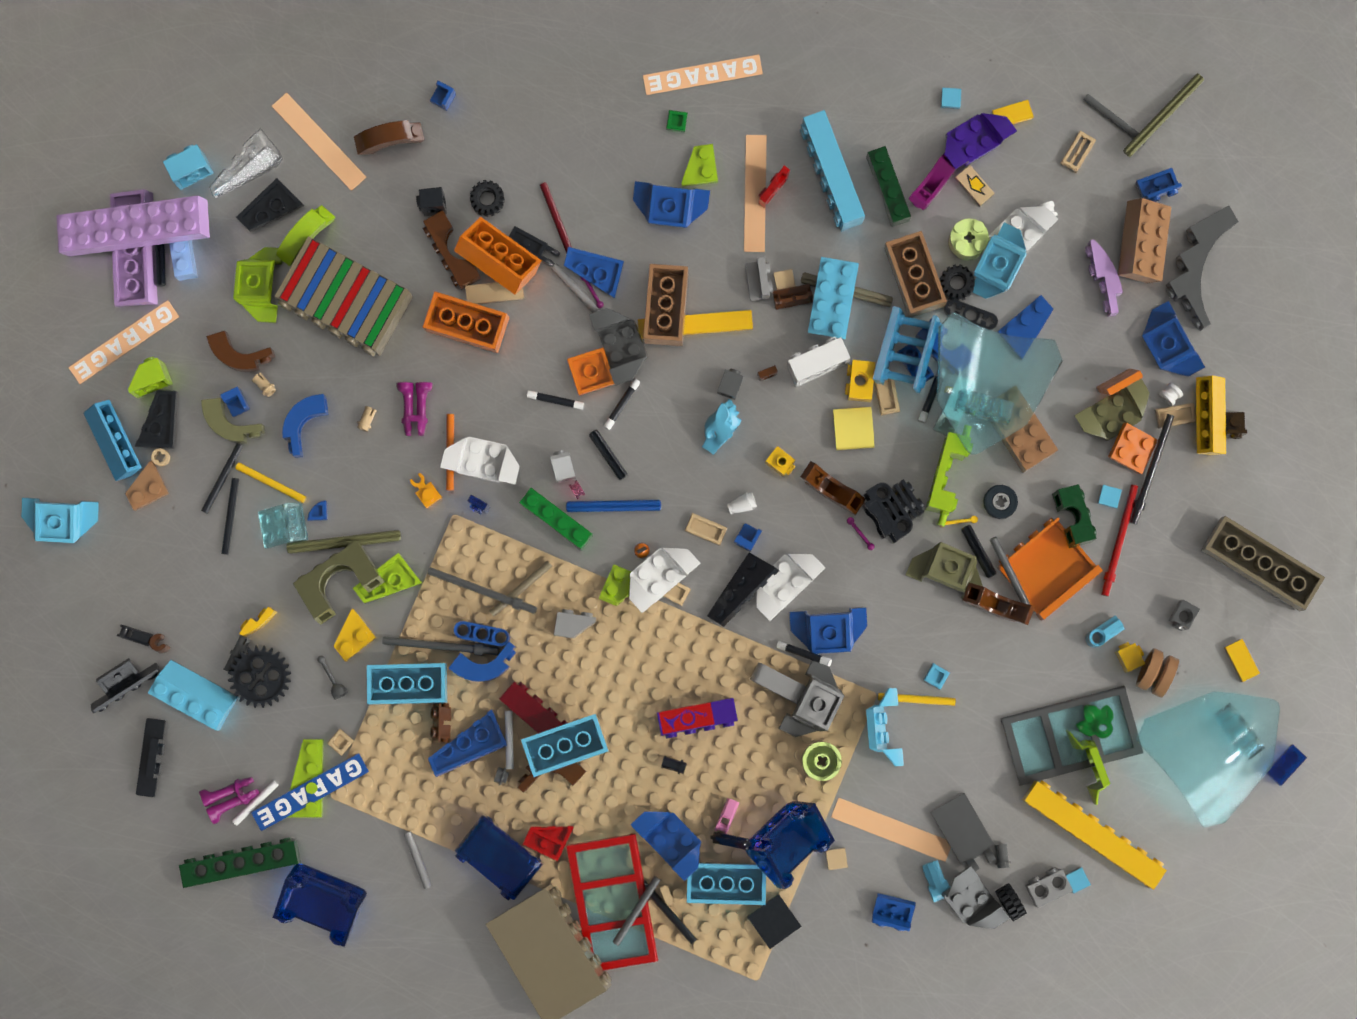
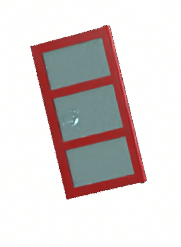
M631 833L629 835L567 845L582 936L589 939L592 945L590 949L593 954L599 956L602 962L600 965L602 969L609 970L658 961L648 901L620 945L617 946L612 942L646 890L636 834Z

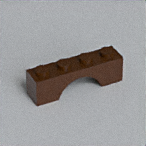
M442 210L424 220L425 227L422 229L427 238L432 237L435 242L431 245L437 254L441 253L444 258L441 262L446 271L450 269L453 276L450 278L455 287L459 285L461 290H463L465 286L472 285L481 280L473 264L467 260L454 257L448 251V239L454 230L444 211Z

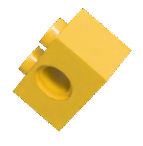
M852 360L851 365L848 364L847 376H850V382L846 383L845 395H848V400L871 402L876 362ZM858 376L863 377L865 384L857 385L854 379Z

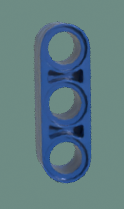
M460 621L454 626V634L463 640L504 647L510 642V635L504 629ZM462 625L468 627V632L464 636L458 633V629ZM480 629L487 631L485 639L477 637V632ZM498 633H505L506 640L503 643L496 641Z

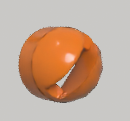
M639 543L635 546L634 553L638 558H646L649 555L650 550L647 544ZM646 547L647 550L642 551L638 554L637 551L639 549Z

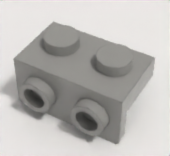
M765 257L757 258V262L746 263L745 265L751 301L769 299L770 292H773L772 281H768L767 274L770 273L769 262H765Z

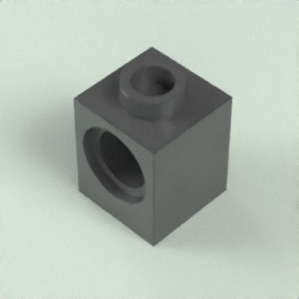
M735 369L725 370L717 394L735 400L743 380V376L740 375L741 372Z
M1180 600L1168 621L1172 622V626L1180 631L1183 629L1188 630L1200 609L1185 600ZM1181 611H1184L1188 616L1185 622L1179 618Z

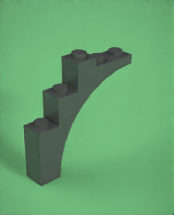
M1230 206L1219 210L1186 230V237L1194 246L1176 257V265L1184 274L1165 285L1167 287L1166 293L1171 299L1173 298L1174 301L1182 298L1184 309L1190 312L1192 323L1196 328L1199 327L1200 331L1211 324L1205 312L1201 296V277L1204 263L1216 240L1239 222Z

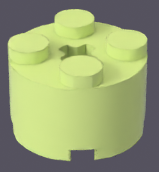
M971 218L963 219L955 224L949 235V249L961 260H974L985 250L989 234L983 222ZM966 236L972 239L971 243H968V240L965 239Z
M813 743L806 748L802 755L803 770L814 780H830L838 774L841 768V754L830 743ZM819 756L826 758L825 766L817 765Z

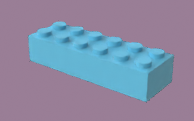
M825 110L803 117L802 124L800 125V134L802 139L807 141L808 146L806 149L809 157L814 159V171L816 175L819 174L821 177L820 186L823 193H827V205L830 210L833 209L834 211L833 220L835 226L840 227L842 232L863 224L865 214Z

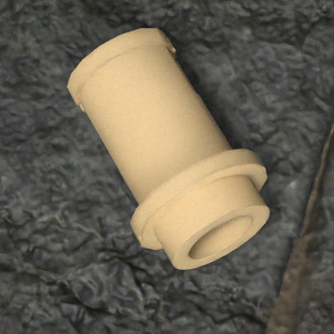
M262 373L253 377L252 382L261 389L264 396L270 397L275 393V385L270 384Z
M365 406L360 421H357V428L368 432V429H371L370 425L377 410Z

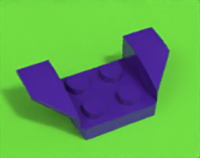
M986 113L977 114L946 133L945 156L954 169L962 165L968 166L997 148L1006 138L1016 133L1017 130L1006 116Z

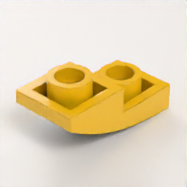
M271 607L263 608L258 615V621L250 618L242 623L239 634L246 637L260 630L276 615L277 611Z

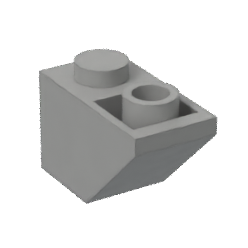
M564 450L554 452V456H550L557 483L576 479L569 452L565 453Z
M562 609V612H557L554 635L574 639L596 623V617H593V613L581 612V615H575L573 610Z

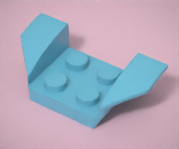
M1004 222L998 235L991 237L974 271L976 279L973 293L987 299L1010 289L1027 255L1021 230Z
M22 498L21 517L33 531L35 541L74 543L98 521L99 502L81 501L78 504L40 502L38 498Z
M888 688L879 705H873L866 709L869 749L883 752L894 766H904L902 748L887 749L889 734L885 728L887 714L884 712V707L899 706L897 688Z

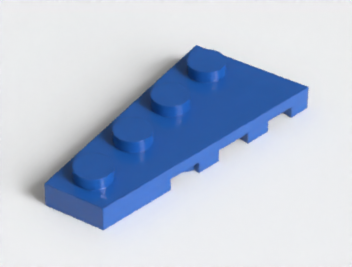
M491 709L480 720L478 719L466 731L461 732L453 741L447 743L428 758L436 777L507 746L493 710Z

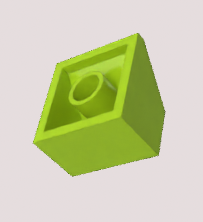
M155 357L143 360L144 363L139 364L128 391L136 398H140L173 385L165 363Z

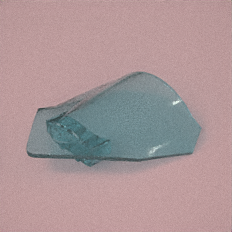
M951 312L939 326L937 402L968 453L972 455L981 453L1028 424L1063 362L1056 341L1044 338H1022L997 333L980 327L954 312Z
M1214 691L1146 718L1136 740L1171 778L1187 800L1202 827L1225 823L1259 781L1272 768L1280 706L1276 700L1270 698Z

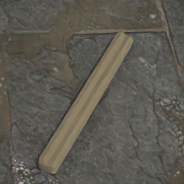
M804 272L801 277V283L816 287L818 276ZM855 286L853 298L891 307L893 302L892 296Z

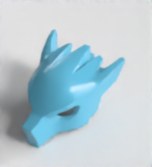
M729 399L727 402L721 403L718 409L705 422L706 440L702 447L713 455L733 436V432L742 421L737 417L740 412L736 411V405L733 404L732 400Z

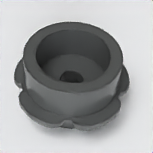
M498 767L494 782L499 783V786L507 781L509 772H506V767Z

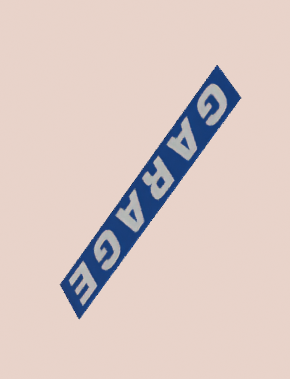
M358 753L251 813L260 830L263 831L305 808L307 803L315 802L369 771ZM310 782L315 783L318 787L314 794H309L306 791V785Z

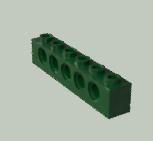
M290 837L279 840L280 844L272 845V841L260 844L261 848L253 849L252 845L241 848L242 852L234 853V850L224 851L222 856L215 857V854L205 855L203 860L196 861L195 858L186 859L184 864L179 865L182 886L187 888L300 864L297 840L291 841ZM275 849H280L283 853L280 860L276 859L273 855ZM256 853L263 855V862L260 864L254 859ZM237 857H242L244 860V865L241 868L237 867L235 863ZM218 861H222L225 864V869L222 872L216 868ZM199 865H203L206 868V873L203 876L197 872Z

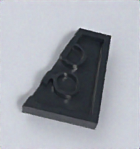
M276 178L236 218L251 232L304 205Z
M156 391L135 447L174 449L177 391Z

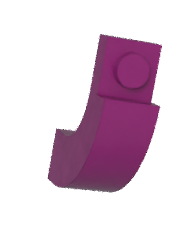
M945 152L908 199L915 207L921 208L923 211L931 204L956 170L946 158Z

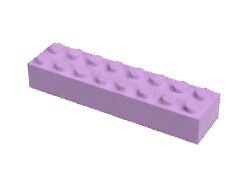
M190 196L57 215L59 253L70 257L210 238L208 202L200 196Z

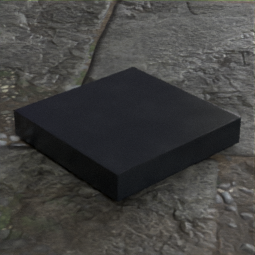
M779 894L768 901L766 905L761 906L747 916L769 949L802 927Z

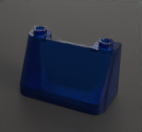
M792 801L783 806L749 839L752 845L745 851L777 888L787 889L794 881L791 872L813 851L820 853L827 851L835 839L815 803Z
M482 814L454 850L457 853L455 857L462 863L467 861L501 890L500 894L508 901L510 899L515 900L545 863L538 857L532 856L530 851L526 850L497 824H493L494 822L489 816Z
M296 864L284 881L272 918L277 919L281 923L292 922L295 918L329 931V939L332 943L345 947L367 893L363 888L310 866Z

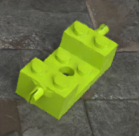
M964 425L962 435L952 432L946 434L925 510L940 514L937 525L945 527L947 516L956 509L958 499H955L956 493L943 490L948 480V476H945V473L951 468L953 459L962 461L971 454L973 444L970 443L971 438L969 435L972 427Z

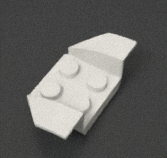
M1021 207L1015 209L989 235V240L992 236L998 235L1005 222L1021 230L1026 251H1028L1058 218L1046 207Z
M467 437L444 450L440 468L492 482L516 484L520 466L507 445Z
M659 548L630 573V601L643 613L701 563L688 549Z
M784 554L773 565L780 571L776 575L773 574L763 588L760 587L757 590L756 597L757 609L769 621L782 611L825 569L824 565L813 554Z

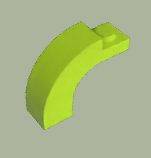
M322 205L315 210L311 209L286 235L276 252V256L289 267L292 266L308 236L314 238L319 232L334 222L335 216Z

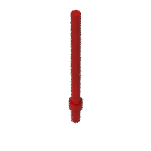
M1131 485L1108 571L1105 572L1103 578L1105 582L1101 595L1109 597L1112 583L1116 579L1115 571L1139 487L1137 485Z

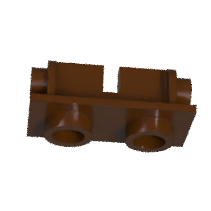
M810 284L773 291L776 310L813 303Z
M433 703L430 712L433 719V726L430 729L432 742H440V738L441 742H449V738H451V725H444V721H451V707H449V703Z

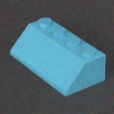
M170 660L159 673L148 694L217 731H220L238 699V696H234L233 693L173 660Z

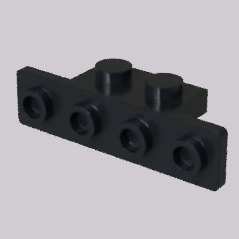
M128 658L98 677L96 682L106 695L91 704L93 714L97 711L102 712L113 701L121 700L127 692L138 689L144 681L154 679L159 672L158 664L154 663L142 672H139Z
M146 719L136 795L156 796L158 775L161 774L162 763H160L161 755L164 754L165 744H163L165 720Z

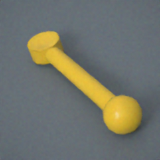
M972 516L967 519L946 521L945 525L966 522L974 524L978 521V517Z

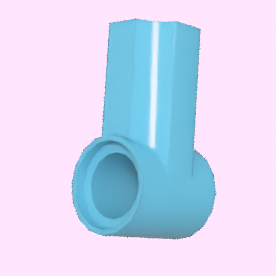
M1115 615L1094 630L1089 631L1086 634L1085 641L1090 647H1099L1125 630L1124 626ZM1094 633L1099 635V643L1093 642L1092 635Z
M938 860L923 865V872L929 884L928 889L933 902L944 899L941 894L950 886L943 876Z

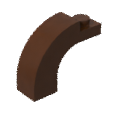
M403 120L366 129L355 135L354 141L357 154L363 155L374 154L385 147L396 144L421 143L424 141L420 122L409 123V120Z
M225 330L206 336L214 355L226 366L236 371H259L258 363L266 364L271 362L272 358H275L271 347L250 354H242L235 351Z
M812 461L809 462L800 476L816 492L854 515L857 514L866 500L856 490L834 479Z
M970 582L962 599L964 602L985 612L1025 625L1029 624L1035 608L1032 605L1009 599L986 587Z
M574 763L551 772L560 774L574 786L587 771L578 763ZM529 765L525 768L530 772V775L524 774L518 781L520 783L518 788L523 793L541 776L533 777Z

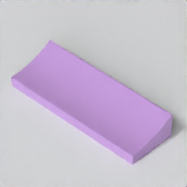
M144 189L110 194V208L154 202L153 193ZM153 245L112 251L114 306L158 305L157 286L154 282Z

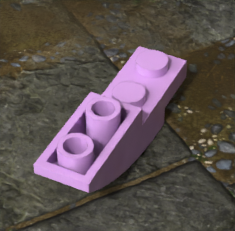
M1090 240L1087 244L1088 246L1085 247L1087 258L1090 257L1091 265H1089L1090 276H1093L1094 281L1102 280L1100 282V291L1104 293L1105 301H1103L1104 311L1108 313V317L1116 316L1119 313L1116 296H1120L1123 293L1118 273L1103 248L1095 240Z

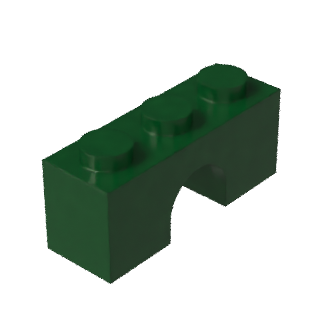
M1079 484L1061 488L1052 493L1057 512L1069 511L1075 518L1074 525L1063 530L1069 548L1089 544L1096 540L1097 532L1091 523V513L1089 508L1086 507L1085 495L1083 490L1080 489Z

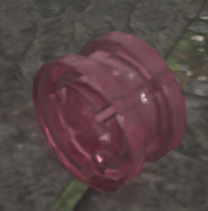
M576 480L573 485L569 484L568 486L578 500L580 495L584 496L586 494Z

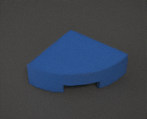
M327 501L318 502L310 510L307 520H328Z

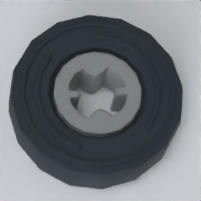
M995 485L984 496V508L993 518L1006 519L1016 511L1018 497L1009 486ZM998 497L1005 499L1006 502L1003 504V507H1000V504L997 506L996 501Z

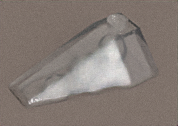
M261 128L243 144L245 149L240 155H234L231 159L233 160L231 166L228 169H223L209 188L214 198L269 173L273 168L280 165L283 160L280 151Z

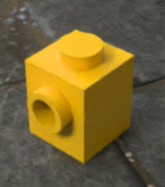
M778 446L765 461V464L782 477L785 474L790 475L796 467L793 465L795 459Z
M1126 642L1118 646L1119 650L1115 654L1125 673L1145 664L1142 658L1144 653L1139 645Z

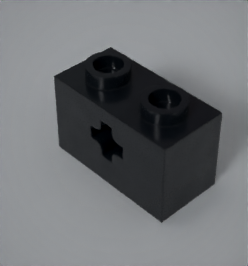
M442 187L419 189L416 202L419 211H422L424 216H433L442 210L447 214L446 199Z

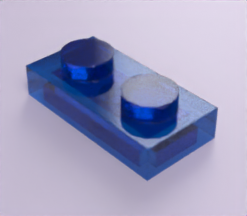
M470 495L467 500L471 510L480 515L482 512L487 514L491 508L487 503L473 495Z
M1291 744L1265 773L1279 786H1282L1307 757Z

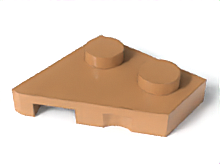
M151 460L125 494L133 510L136 511L168 495L169 492L156 465Z

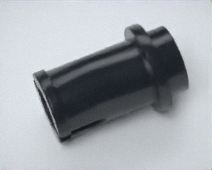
M664 756L661 768L678 772V774H684L687 763L683 762V759L679 761Z

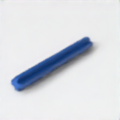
M568 501L566 503L567 512L661 510V501Z

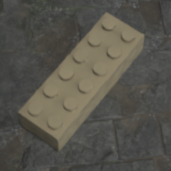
M1227 516L1220 518L1201 549L1207 555L1298 611L1307 609L1325 579L1321 574Z

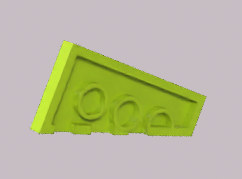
M303 739L290 791L323 773L324 739ZM313 782L308 783L306 791L309 794L316 793L317 785ZM323 798L307 803L305 808L288 817H322Z

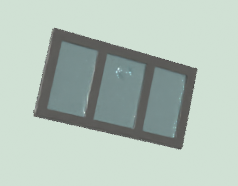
M1125 686L1001 718L1019 786L1095 766V763L1090 764L1085 749L1072 748L1066 730L1070 731L1078 742L1085 739L1094 740L1103 764L1143 753ZM1085 705H1094L1100 710L1105 705H1108L1112 709L1114 714L1111 722L1113 732L1108 738L1102 739L1096 735L1086 736L1078 730L1076 724L1085 720ZM1102 725L1099 729L1105 731L1107 727Z

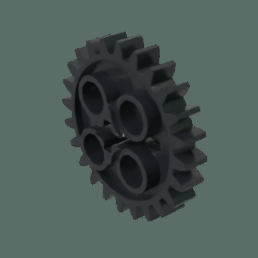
M255 645L254 651L247 647L248 653L245 654L243 651H240L241 658L234 657L237 664H230L234 668V670L228 671V674L233 675V677L228 679V682H234L230 689H236L234 696L241 695L240 702L244 699L247 700L246 706L253 702L254 708L257 707L258 703L264 708L265 702L272 706L273 699L279 702L278 695L285 696L282 691L283 689L289 690V687L285 685V683L291 682V679L286 678V676L291 674V671H285L289 664H283L286 659L285 657L278 658L279 651L273 654V647L269 651H266L265 645H263L262 650H259L258 646ZM260 658L264 664L262 667L256 668L252 664L253 660ZM271 663V666L263 674L264 680L259 679L254 687L248 690V687L256 680L255 674H260L265 666ZM271 670H276L279 676L277 679L272 680L268 677V673ZM247 673L252 679L250 682L244 683L240 679L241 675ZM263 685L267 691L265 694L259 695L255 690L256 687Z

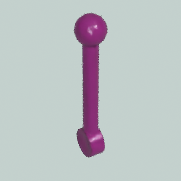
M580 277L586 283L597 302L596 306L602 308L604 304L599 300L590 283Z
M849 517L847 524L852 525L867 544L868 550H873L875 545L870 543L854 523V518Z

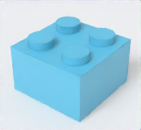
M197 144L189 145L183 149L184 151L179 154H171L166 158L167 160L163 161L172 181L180 190L214 173L205 154Z

